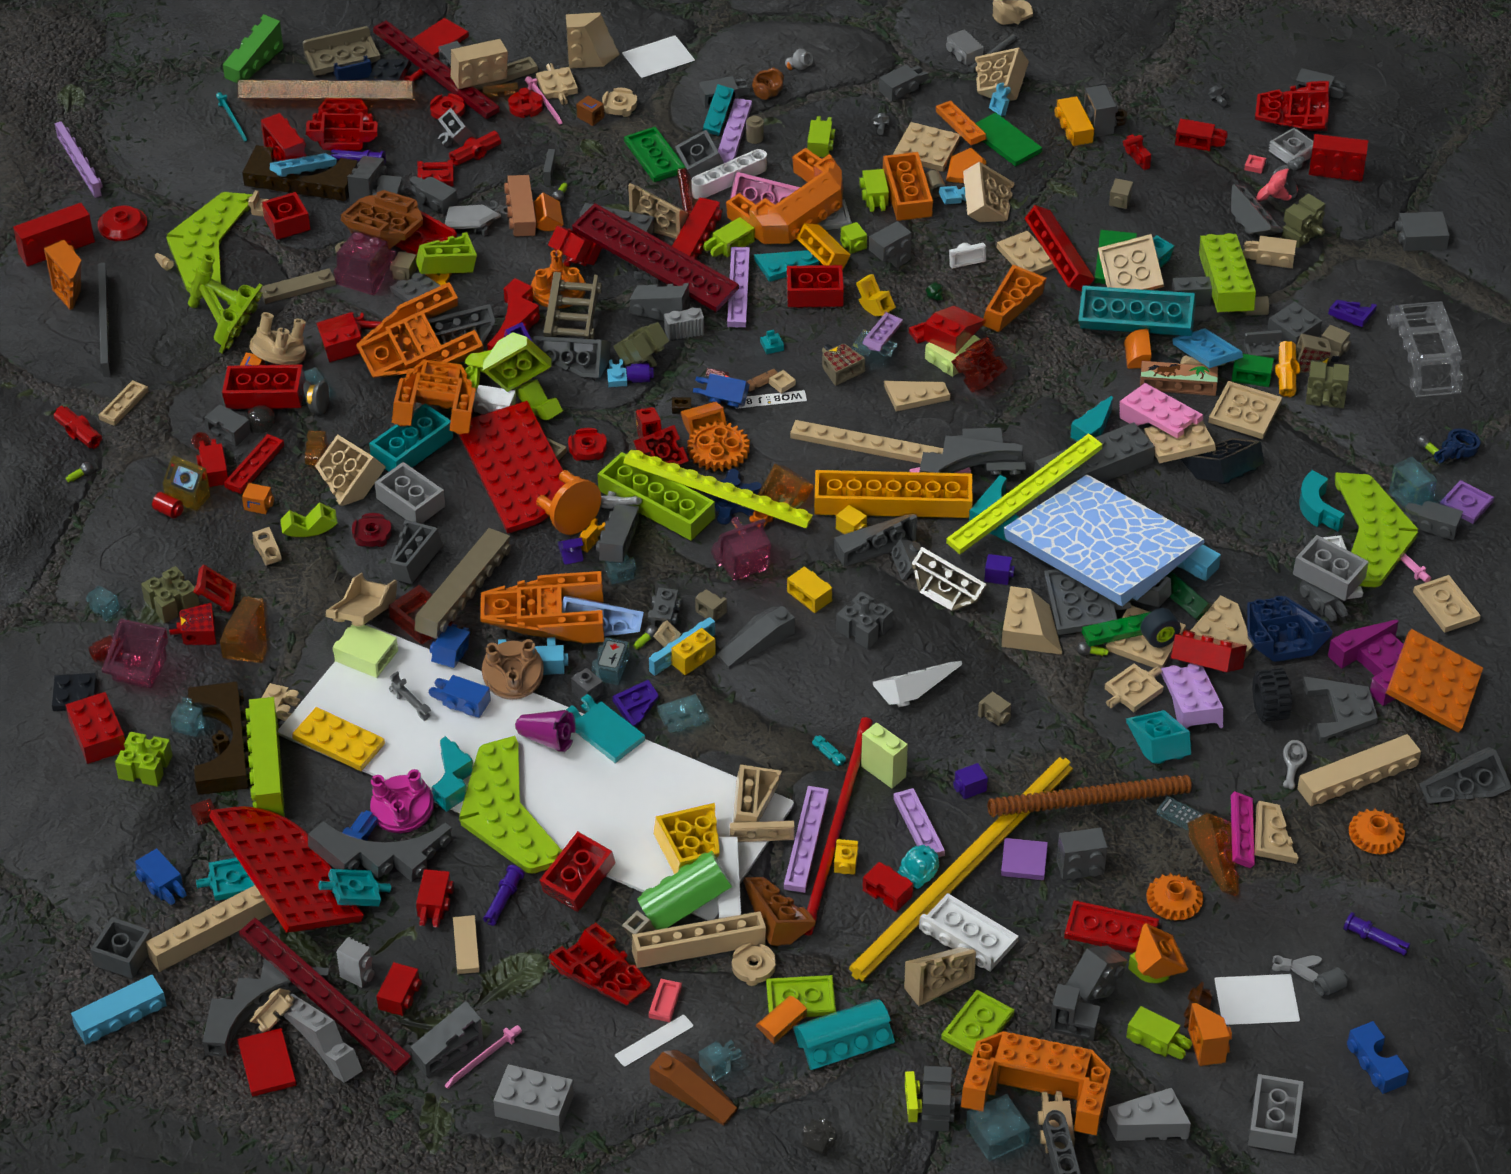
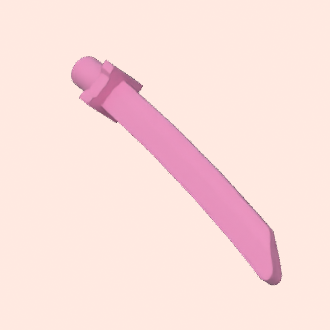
M530 76L526 77L525 82L529 86V91L534 90V92L542 95L545 106L558 124H562L554 108L539 90L537 79H532Z
M1406 554L1403 555L1400 560L1415 573L1414 578L1416 580L1420 578L1425 583L1431 580V576L1426 573V567L1422 566L1420 568Z
M518 1025L511 1030L505 1028L503 1030L504 1036L457 1072L446 1083L445 1087L449 1089L507 1042L511 1045L515 1043L514 1038L522 1033L521 1028Z

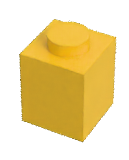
M850 505L836 515V529L843 534L867 527V515Z

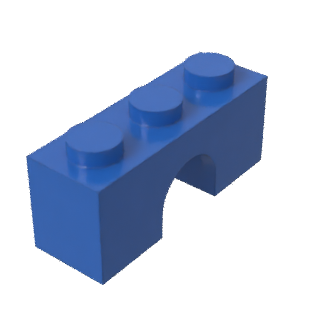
M1374 1021L1350 1030L1347 1046L1350 1052L1354 1053L1358 1058L1361 1068L1368 1072L1373 1085L1378 1087L1382 1094L1406 1085L1409 1071L1398 1055L1384 1058L1376 1054L1382 1051L1385 1037Z

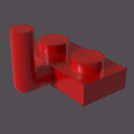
M1133 134L1127 136L1126 140H1123L1127 154H1130L1143 170L1149 169L1151 153L1143 146V136H1134Z

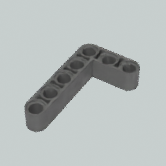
M1049 1111L1043 1123V1132L1054 1174H1080L1066 1117L1061 1111ZM1055 1120L1059 1123L1060 1126L1053 1127L1050 1125L1049 1121ZM1061 1142L1065 1145V1148L1059 1149L1054 1143ZM1067 1164L1071 1170L1065 1171L1060 1165Z

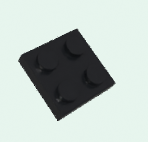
M410 59L378 60L367 79L368 86H400L411 67Z
M96 673L54 675L53 711H67L66 704L96 695Z

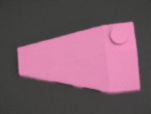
M736 172L730 199L740 193L755 205L764 198L776 205L800 187Z

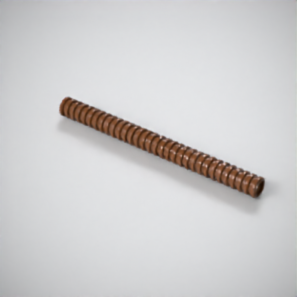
M1179 775L1177 778L1172 776L1171 778L1165 777V779L1154 778L1152 781L1147 779L1146 782L1145 780H1140V782L1129 781L1127 783L1122 782L1121 785L1120 783H1115V785L1104 784L1102 787L1097 785L1096 788L1095 786H1090V788L1084 787L1083 789L1079 787L1077 790L1072 788L1071 791L1065 789V791L1059 790L1058 792L1054 790L1052 793L1050 791L1046 793L1040 792L1039 794L1033 793V795L1029 793L1027 796L1025 794L1021 796L1015 795L1014 797L1008 796V798L1004 796L1001 799L996 797L995 800L990 798L987 807L990 816L995 817L996 815L1002 816V814L1007 816L1009 813L1014 815L1015 812L1017 814L1021 812L1027 813L1028 811L1032 813L1034 810L1039 812L1040 809L1046 811L1053 808L1056 810L1059 807L1061 809L1065 807L1071 808L1072 805L1073 807L1078 805H1096L1097 802L1098 804L1103 802L1114 803L1116 800L1121 802L1122 799L1123 801L1128 799L1139 800L1141 798L1146 799L1147 796L1152 798L1153 796L1163 797L1165 795H1177L1178 793L1184 794V792L1188 794L1191 792L1192 782L1188 775H1183V777Z

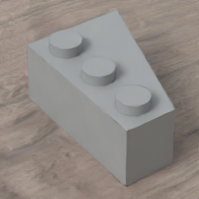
M1172 1088L1120 1103L1108 1109L1107 1124L1116 1141L1145 1140L1148 1137H1159V1140H1167V1137L1189 1138L1191 1123Z

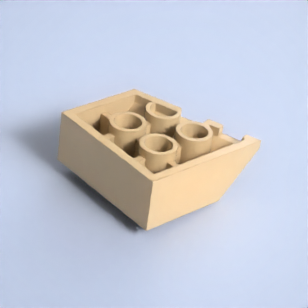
M1018 47L975 57L977 63L976 72L978 73L976 78L977 92L980 95L992 98V94L997 92V84L1003 82V89L1006 87L1011 88L1006 98L1010 101L1016 100L1029 63L1021 49Z

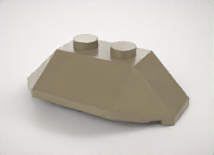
M921 547L912 562L919 592L952 612L977 602L987 586L986 583Z

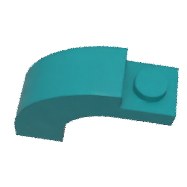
M1311 470L1302 482L1299 499L1300 510L1303 516L1314 526L1318 527L1323 523L1339 532L1343 527L1345 514L1322 501L1321 497L1327 490L1328 478Z

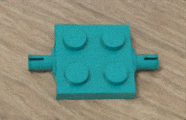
M237 858L208 863L210 870L208 878L196 879L197 889L210 886L214 893L215 901L229 899L254 886V883Z
M330 869L328 874L330 881H319L318 884L319 890L333 891L338 905L379 906L381 902L379 892L390 893L391 891L390 883H378L374 879L371 870Z

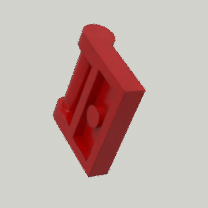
M453 160L426 163L417 161V177L424 180L427 177H433L450 187L454 186Z
M203 565L199 568L197 584L193 592L198 596L206 597L221 606V609L228 613L234 604L236 584Z

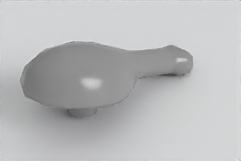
M609 491L607 496H601L600 507L614 509L616 504L640 505L642 499L636 496L618 497L615 492Z
M1291 740L1285 745L1283 750V758L1288 768L1283 787L1291 790L1295 788L1296 770L1307 759V749L1304 743L1299 740Z

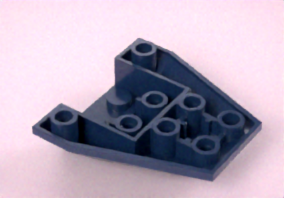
M1276 596L1271 599H1257L1253 602H1247L1248 639L1255 649L1273 662L1312 656L1332 635V630L1326 621L1286 596Z

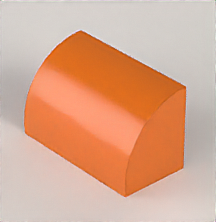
M542 193L533 202L536 228L543 231H553L557 225H564L560 201Z
M1139 329L1130 333L1124 342L1127 369L1141 368L1142 361L1151 362L1148 329Z
M717 402L681 411L683 423L689 434H693V430L699 431V426L705 428L706 423L712 426L714 422L720 425L723 421L724 425H727L724 408Z
M788 996L759 1021L756 1027L775 1044L793 1026L806 1017L807 1008L795 997Z

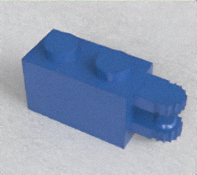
M711 373L709 379L696 377L695 381L707 384L706 390L693 388V393L706 396L710 399V402L720 404L723 401L727 402L728 406L738 408L739 405L745 406L750 386L747 381Z
M456 624L448 626L446 631L442 632L430 646V653H432L431 662L455 668L468 650L469 628L459 629Z
M452 675L449 681L437 678L434 683L436 687H431L428 692L431 697L442 701L443 706L480 718L491 701L490 687Z
M157 848L135 861L137 868L135 874L140 882L144 881L147 884L152 895L156 894L161 900L165 899L170 905L175 903L173 893L176 892L181 898L187 896L183 888L181 874Z

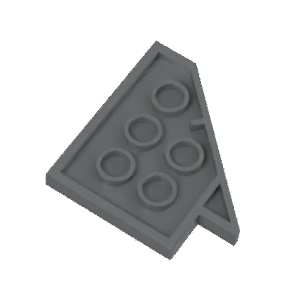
M1058 569L1044 571L1058 635L1081 632L1082 627L1116 620V610L1131 608L1130 600L1124 606H1120Z

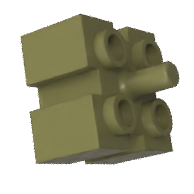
M1307 194L1299 200V204H1293L1286 209L1284 216L1286 225L1283 227L1281 238L1297 240L1296 247L1299 248L1303 244L1308 243L1315 235L1319 234L1322 236L1325 233V229L1322 226V219L1325 215V203Z
M659 322L637 329L613 347L619 358L623 360L624 365L647 361L650 367H655L657 363L652 353L662 351L665 348L664 345L669 342V339Z
M1311 361L1306 391V404L1321 406L1322 403L1325 406L1328 405V407L1344 409L1349 365L1334 364V367H1328L1326 363Z
M176 566L163 572L162 577L159 579L153 577L141 583L145 602L152 609H156V614L164 623L178 617V612L181 610L199 606L198 595L193 592L195 587L189 580L185 581L183 573Z

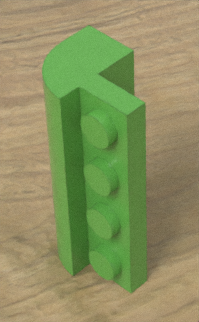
M710 851L709 853L701 854L690 865L682 866L676 874L665 877L654 888L646 889L637 900L647 918L651 920L655 930H660L673 925L731 888L732 885L719 865L716 855L713 851Z

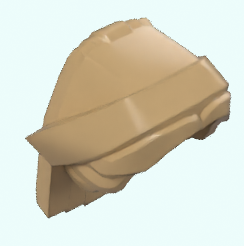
M993 0L992 15L1002 25L1013 23L1019 25L1020 21L1033 17L1032 6L1027 1Z

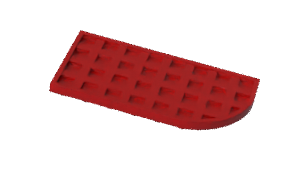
M528 401L472 418L469 433L459 434L507 534L536 525L548 518L549 515L546 514L544 509L537 506L536 500L540 495H545L551 501L553 500L557 491L565 485L564 482L559 480V475L563 469Z
M239 806L211 810L209 817L286 933L361 922L364 915L357 905H338L333 891L319 890V881H330L328 874L332 868L323 858L308 847V834L297 824L279 814L255 807Z

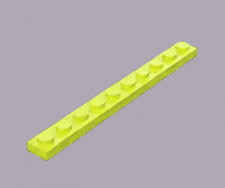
M1088 433L946 538V544L957 553L962 554L1102 450V443Z
M630 450L623 462L803 528L808 527L813 517L812 514H809L804 509H796L790 507L787 503L773 501L768 496L756 495L751 490L740 489L731 483L717 481L712 476L700 475L695 470L681 468L676 463L664 462L659 457L647 456L639 450Z

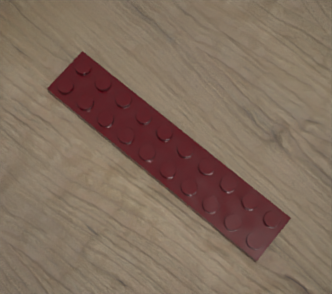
M596 203L572 225L574 232L666 284L683 286L684 283H689V297L715 312L739 289L738 283Z

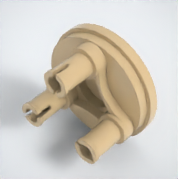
M263 312L260 326L250 341L249 347L252 353L265 361L280 365H295L304 361L306 350L303 344V331L306 321L299 318L294 319L292 333L286 328L284 332H282L283 328L272 331L271 325L274 315Z

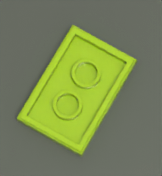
M832 975L766 979L769 1013L788 996L795 997L807 1008L806 1017H821L836 1012Z
M976 990L941 1034V1039L972 1056L976 1041L1000 1033L1013 1017L1015 1009Z

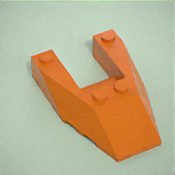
M450 282L398 305L395 311L384 318L381 324L371 330L356 344L373 378L406 374L409 371L413 372L414 367L424 359L457 364L464 362L471 353L483 352V344L475 330L441 345L428 322V319L458 306V297Z
M424 359L414 367L413 372L409 371L406 373L405 378L399 379L393 405L392 423L398 426H411L416 403H421L422 405L426 403L429 406L438 405L446 409L452 407L450 431H454L456 434L469 433L476 389L472 388V382L470 379H467V373L461 364Z
M601 571L540 575L534 581L525 583V580H522L513 587L505 589V586L481 592V622L525 635L546 638L555 637V639L579 643L605 642L602 610L562 613L564 596L604 602Z

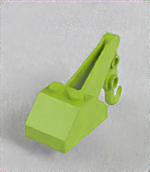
M512 332L500 339L492 350L468 355L465 359V364L468 365L465 371L467 379H470L472 382V388L476 390L479 385L480 372H483L508 392L549 369L552 359L528 337Z

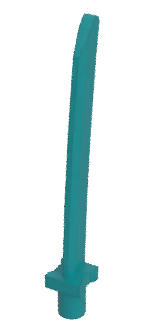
M221 92L217 93L216 98L219 101V107H224L243 141H247L244 132L227 105V95H223Z

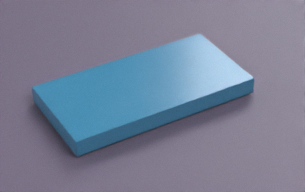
M1206 328L1192 332V336L1181 335L1173 338L1174 346L1208 368L1243 358L1241 350Z

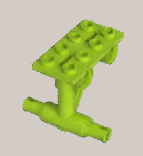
M205 253L202 263L197 266V272L189 290L190 298L188 305L191 308H198L201 298L204 297L218 323L214 340L221 345L219 352L223 354L226 348H231L234 336L238 337L241 333V326H246L251 317L249 314H254L259 305L257 303L263 294L260 292L263 285L259 283L256 289L248 285H242L238 291H233L211 279L214 271L212 266L215 256L212 253ZM217 297L226 301L230 305L229 308L224 310Z

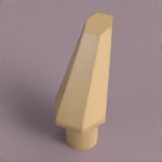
M159 253L155 254V258L162 268L166 271L172 269L174 266L173 261Z

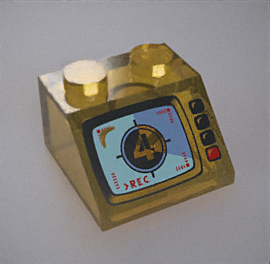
M173 455L163 481L164 493L181 500L185 507L197 511L210 497L206 468Z

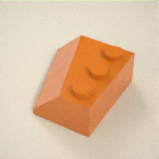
M62 240L44 248L52 290L71 310L81 292V259L75 253L72 245L69 246L65 240Z

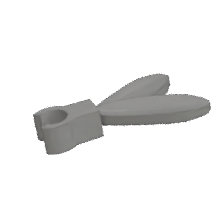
M1279 955L1273 957L1272 962L1274 964L1272 969L1274 971H1290L1291 968L1293 972L1313 983L1314 979H1317L1318 974L1310 968L1318 966L1322 961L1321 957L1314 955L1306 956L1292 962V959L1283 958Z

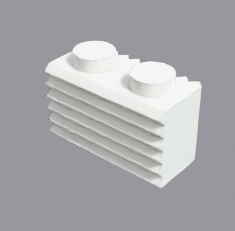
M478 385L474 399V412L487 414L515 405L517 402L516 391L510 390L506 392L502 388Z

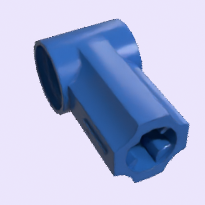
M370 811L361 812L350 828L346 827L342 833L368 841V836L377 825L378 818Z

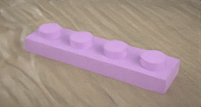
M886 312L864 338L863 345H866L870 350L880 352L899 329L903 319Z
M914 788L894 793L893 799L916 845L929 846L931 849H934L938 857L945 856V850Z

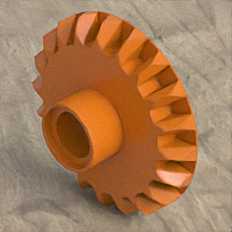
M1376 808L1373 811L1368 809L1364 812L1359 811L1357 816H1353L1349 824L1351 840L1357 847L1368 853H1391L1397 850L1404 841L1405 830L1403 829V823L1399 822V817L1394 818L1392 813H1385L1384 809L1382 811H1377Z
M1171 873L1168 876L1162 874L1159 879L1155 878L1147 889L1146 898L1149 907L1153 912L1165 919L1185 920L1191 918L1199 912L1203 904V893L1200 886L1196 885L1195 880H1189L1188 876L1181 877L1180 873L1177 876Z

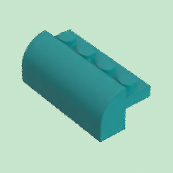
M879 999L793 1026L799 1048H804L810 1070L895 1043L889 1024L891 1021L885 1005Z

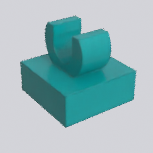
M769 330L766 332L767 336L760 337V343L766 355L784 351V344L779 334L775 333L774 330Z

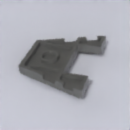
M1304 677L1303 685L1306 695H1328L1336 722L1317 723L1316 731L1320 743L1327 742L1328 738L1333 736L1336 738L1343 736L1344 732L1350 730L1357 731L1377 723L1378 716L1368 686Z

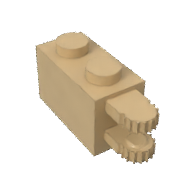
M1260 236L1259 242H1245L1243 255L1247 259L1256 260V264L1293 269L1297 240Z
M1056 1091L1055 1101L1049 1102L1047 1092H1042V1110L1038 1111V1125L1043 1127L1044 1120L1049 1111H1061L1066 1117L1074 1147L1075 1137L1070 1101H1063L1062 1092ZM1055 1120L1049 1121L1050 1125L1053 1127L1060 1126L1059 1123ZM1040 1130V1143L1045 1144V1151L1049 1153L1044 1132ZM1061 1142L1054 1143L1059 1149L1065 1148V1145Z

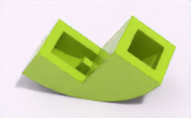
M537 379L528 381L514 389L521 402L528 401L534 415L540 419L549 420L563 411L557 398L547 399Z
M320 502L306 517L289 510L280 520L282 534L292 537H311L322 534L337 524L336 510Z

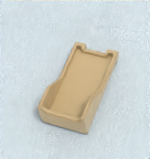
M360 573L352 579L344 598L326 610V617L333 618V621L336 622L349 620L352 621L354 626H363L396 603L397 580L384 585L367 581L363 577V573Z

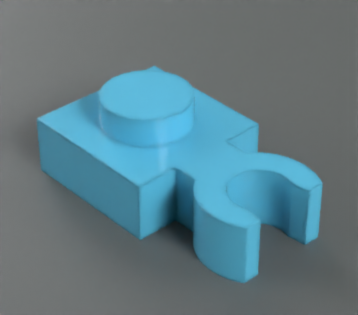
M1003 82L997 84V92L992 94L989 108L1000 116L1006 115L1010 101L1006 97L1011 91L1010 87L1003 89Z
M957 186L940 187L938 193L944 204L961 203L962 200L966 201L965 187L958 189Z
M612 359L609 360V369H607L608 387L627 386L626 368H623L622 359L619 360V364H613Z

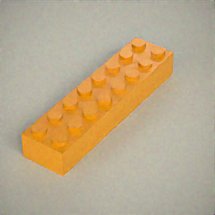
M815 470L814 514L837 515L850 505L867 516H904L916 514L917 517L969 518V512L972 508V474Z

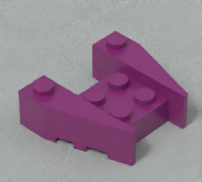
M1397 619L1346 631L1333 638L1329 647L1328 657L1341 669L1358 660L1374 675L1372 677L1370 693L1382 706L1395 700V698L1386 694L1404 645L1396 638L1399 622Z

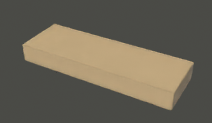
M132 380L99 414V420L116 426L149 392L148 386Z
M794 821L730 823V837H737L738 842L794 840Z
M475 915L453 917L457 973L480 972Z

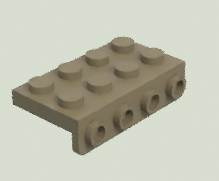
M368 26L303 41L304 55L314 76L334 72V63L344 67L364 62L363 56L366 55L370 59L371 64L381 60Z

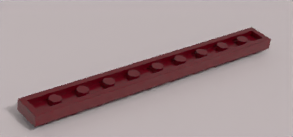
M387 20L373 27V33L407 59H410L411 62L450 92L462 97L467 105L484 118L488 119L500 112V106L475 87L458 89L451 78L450 68Z
M253 918L239 931V936L395 1075L412 1060L411 1055L257 918Z

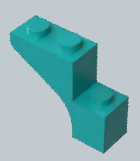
M445 736L440 740L441 757L445 773L440 781L432 786L434 801L447 812L464 801L466 784L463 780L471 775L473 760L469 754L462 752L454 741L451 742Z

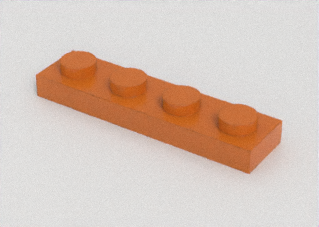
M952 101L936 106V113L970 145L986 140V133Z

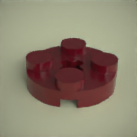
M379 513L364 514L362 519L358 521L356 519L352 524V536L358 546L383 547L387 544V540L392 534L390 521H387Z

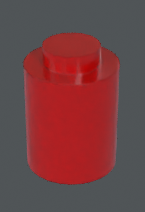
M158 492L152 501V508L171 518L180 516L184 509L181 500L163 492Z

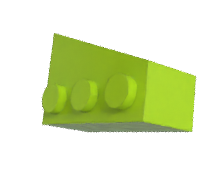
M465 232L457 238L451 236L446 241L440 242L436 240L419 245L416 264L420 274L473 272L477 254L468 233Z

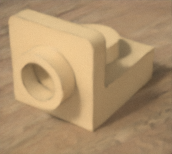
M257 190L250 196L248 206L251 207L252 215L264 217L262 202L268 199H261Z

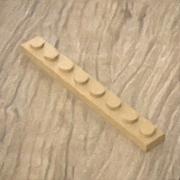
M795 420L790 433V438L920 464L923 452L943 454V448L799 420Z

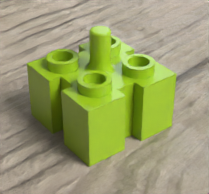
M130 732L124 743L125 750L120 751L115 761L118 779L134 782L138 778L141 779L142 784L158 787L164 775L162 767L167 768L173 756L170 739L154 736L149 740L145 734Z

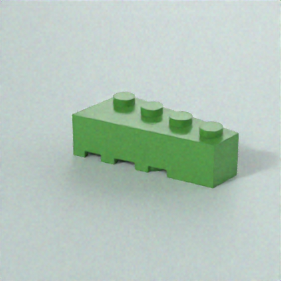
M263 14L260 18L261 23L258 26L254 25L251 29L252 34L241 41L239 50L235 49L223 63L224 77L242 85L283 49L279 20Z

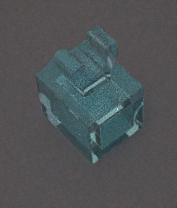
M183 697V704L178 703L170 718L173 732L196 737L199 730H202L205 725L202 708L192 706L191 699Z
M732 1040L727 1042L724 1048L718 1041H715L699 1051V1065L713 1081L731 1071L730 1060H736L742 1056V1051L739 1048L736 1051H730L734 1048Z

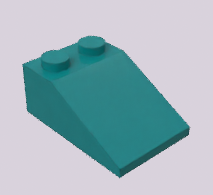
M1165 710L1126 718V723L1142 753L1152 763L1160 764L1165 760L1182 759L1184 756L1191 755L1190 731Z

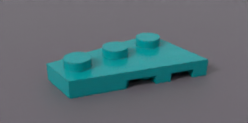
M809 250L754 254L755 262L769 282L787 277V266L819 265V260Z

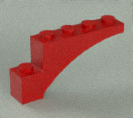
M514 278L504 287V301L508 303L507 314L500 330L487 344L488 350H492L496 343L504 338L506 329L523 322L528 331L539 321V305L532 302L534 298L532 286Z

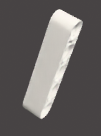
M762 149L753 150L692 178V196L695 199H699V197L706 198L733 186L736 172L752 176L765 172L767 170L766 151Z
M718 837L720 854L717 859L732 885L731 888L718 895L719 919L741 915L737 837Z

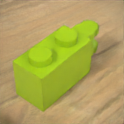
M817 116V119L811 120L807 149L818 157H826L829 151H833V140L831 139L835 138V129H832V117H828L827 121H822L821 116Z
M884 169L863 170L862 178H859L860 189H863L862 200L866 201V206L869 207L870 212H874L875 207H880L881 211H885V206H888L889 191Z
M739 217L713 233V237L704 243L703 249L706 251L711 250L710 253L713 257L720 254L729 257L731 256V247H746L754 242V227Z
M1140 1006L1128 1024L1126 1038L1164 1057L1169 1054L1178 1059H1183L1186 1055L1183 1049H1190L1192 1046L1190 1039L1179 1034V1024Z

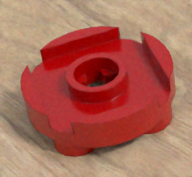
M521 88L519 92L514 93L508 98L509 111L514 116L524 118V115L534 117L543 110V97L534 91H529L528 88Z
M441 94L434 97L430 102L431 116L439 119L450 108L460 117L465 113L464 100L456 94H448V96L444 97Z
M594 428L578 429L576 434L572 437L570 435L568 439L569 452L576 461L599 460L603 458L604 452L607 449L606 436L603 433L601 435Z

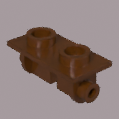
M1201 982L1196 988L1193 987L1188 994V1000L1190 1001L1184 1012V1017L1186 1018L1185 1028L1189 1025L1192 1003H1197L1208 1010L1210 1008L1212 994L1209 989H1203L1204 982Z

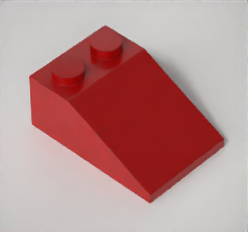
M951 306L935 312L924 323V340L956 354L986 323V320L959 307Z
M352 312L316 323L329 363L360 353L356 344L362 338Z

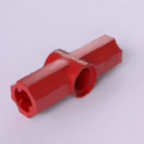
M495 130L478 139L470 137L465 141L464 146L450 152L449 158L453 160L455 167L472 158L479 160L485 156L488 150L500 145L501 138Z
M62 405L56 409V412L53 414L54 419L65 428L67 434L72 439L78 438L89 448L95 449L102 441V435L90 426L89 421L83 415L77 416L68 407H63Z

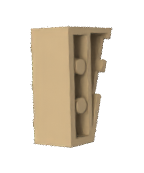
M740 765L736 779L733 823L760 821L778 787L782 771Z

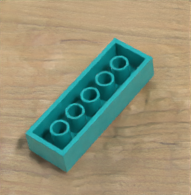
M1083 286L1078 320L1081 329L1124 332L1148 329L1149 333L1192 336L1196 305L1195 293Z

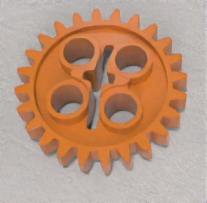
M723 421L720 425L714 422L712 426L706 423L705 428L699 426V431L693 430V434L689 435L690 440L687 441V452L689 453V458L693 459V463L699 462V467L705 465L706 470L711 467L714 472L717 468H720L723 472L725 467L729 470L732 465L738 467V462L744 463V459H747L748 453H750V440H748V435L744 434V430L738 431V426L732 428L731 423L725 426Z

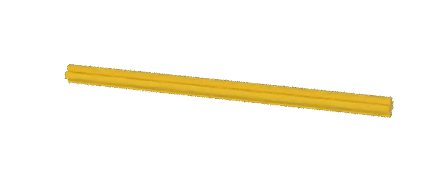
M1059 757L1023 794L1027 796L1029 793L1033 795V793L1052 792L1072 772L1073 768L1069 765L1071 762L1067 758L1062 759ZM1015 812L1014 815L1009 813L1007 816L1002 814L849 966L852 976L856 980L864 981L919 925L920 916L922 914L927 915L947 893L950 894L1030 812H1021L1020 814Z

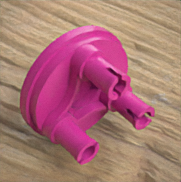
M412 769L407 775L394 776L385 781L381 775L372 777L373 796L371 798L370 810L378 818L377 825L392 833H407L421 827L429 819L434 808V799L430 788L421 778L419 770Z

